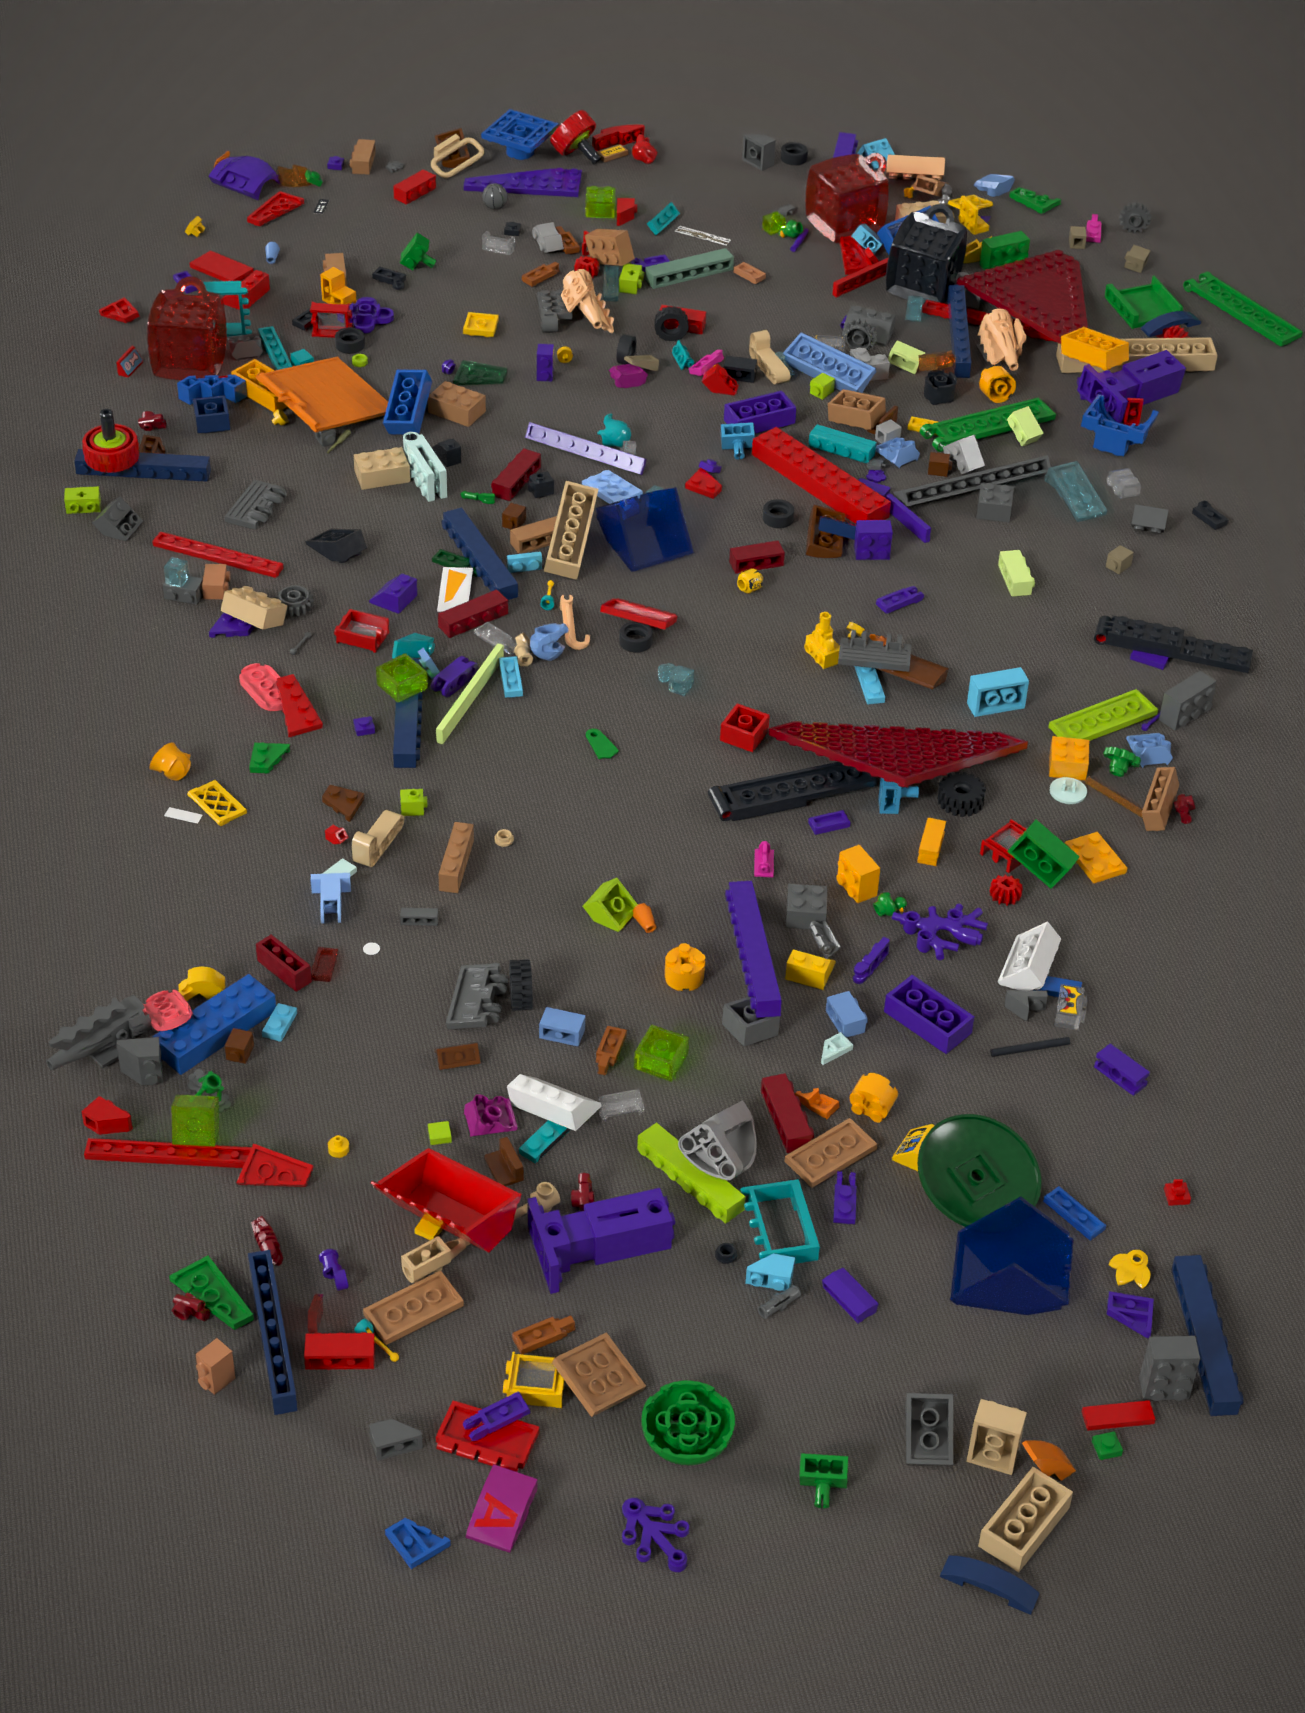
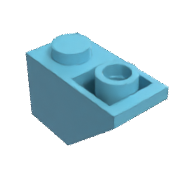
M861 224L851 236L865 249L869 247L873 254L883 244L877 234L866 224Z
M773 1253L747 1266L745 1284L785 1291L791 1285L795 1258Z

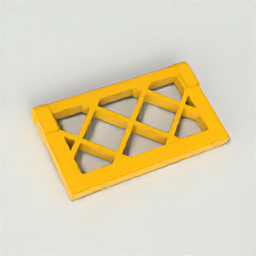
M976 195L965 196L978 210L993 206L992 201L985 200ZM961 198L949 200L948 204L960 209L959 203Z
M216 780L201 787H196L187 793L219 826H223L247 814V809ZM204 795V798L200 799L198 796ZM207 795L217 796V800H206ZM220 797H224L228 802L219 801ZM206 804L215 805L214 809H210ZM218 805L228 806L227 811L217 810ZM231 807L237 809L236 811H230Z

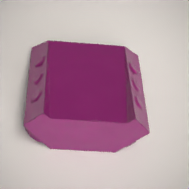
M632 364L613 366L609 369L611 378L615 379V385L619 388L641 386L646 383V377L648 376L643 369Z
M477 1094L471 1102L465 1104L464 1115L468 1123L470 1137L517 1130V1123L509 1098L496 1096L494 1099L489 1100L486 1096Z

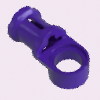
M333 1249L324 1250L319 1254V1261L323 1263L324 1267L323 1276L328 1279L334 1278L337 1291L349 1288L345 1270L338 1264V1252Z

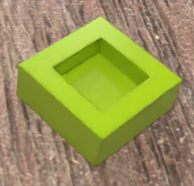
M449 1121L428 1124L430 1145L452 1143Z

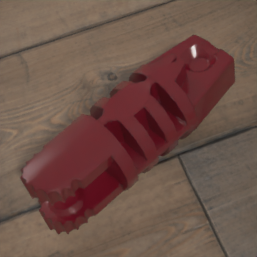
M260 1216L251 1222L254 1237L260 1251L270 1250L273 1265L279 1266L283 1262L280 1244L273 1228L263 1216Z

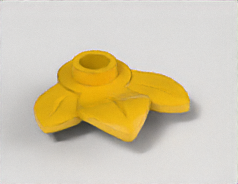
M1132 1250L1128 1254H1117L1110 1260L1109 1266L1117 1269L1116 1281L1118 1285H1124L1134 1280L1140 1288L1144 1289L1149 1283L1151 1273L1147 1267L1148 1257L1143 1251ZM1138 1257L1141 1261L1135 1262L1133 1258Z

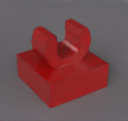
M1174 1179L1173 1183L1165 1184L1164 1191L1169 1206L1190 1204L1191 1197L1186 1182L1183 1183V1179Z

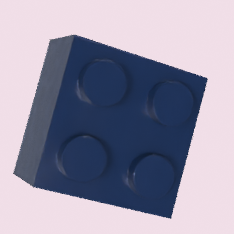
M225 396L193 399L198 433L230 430Z

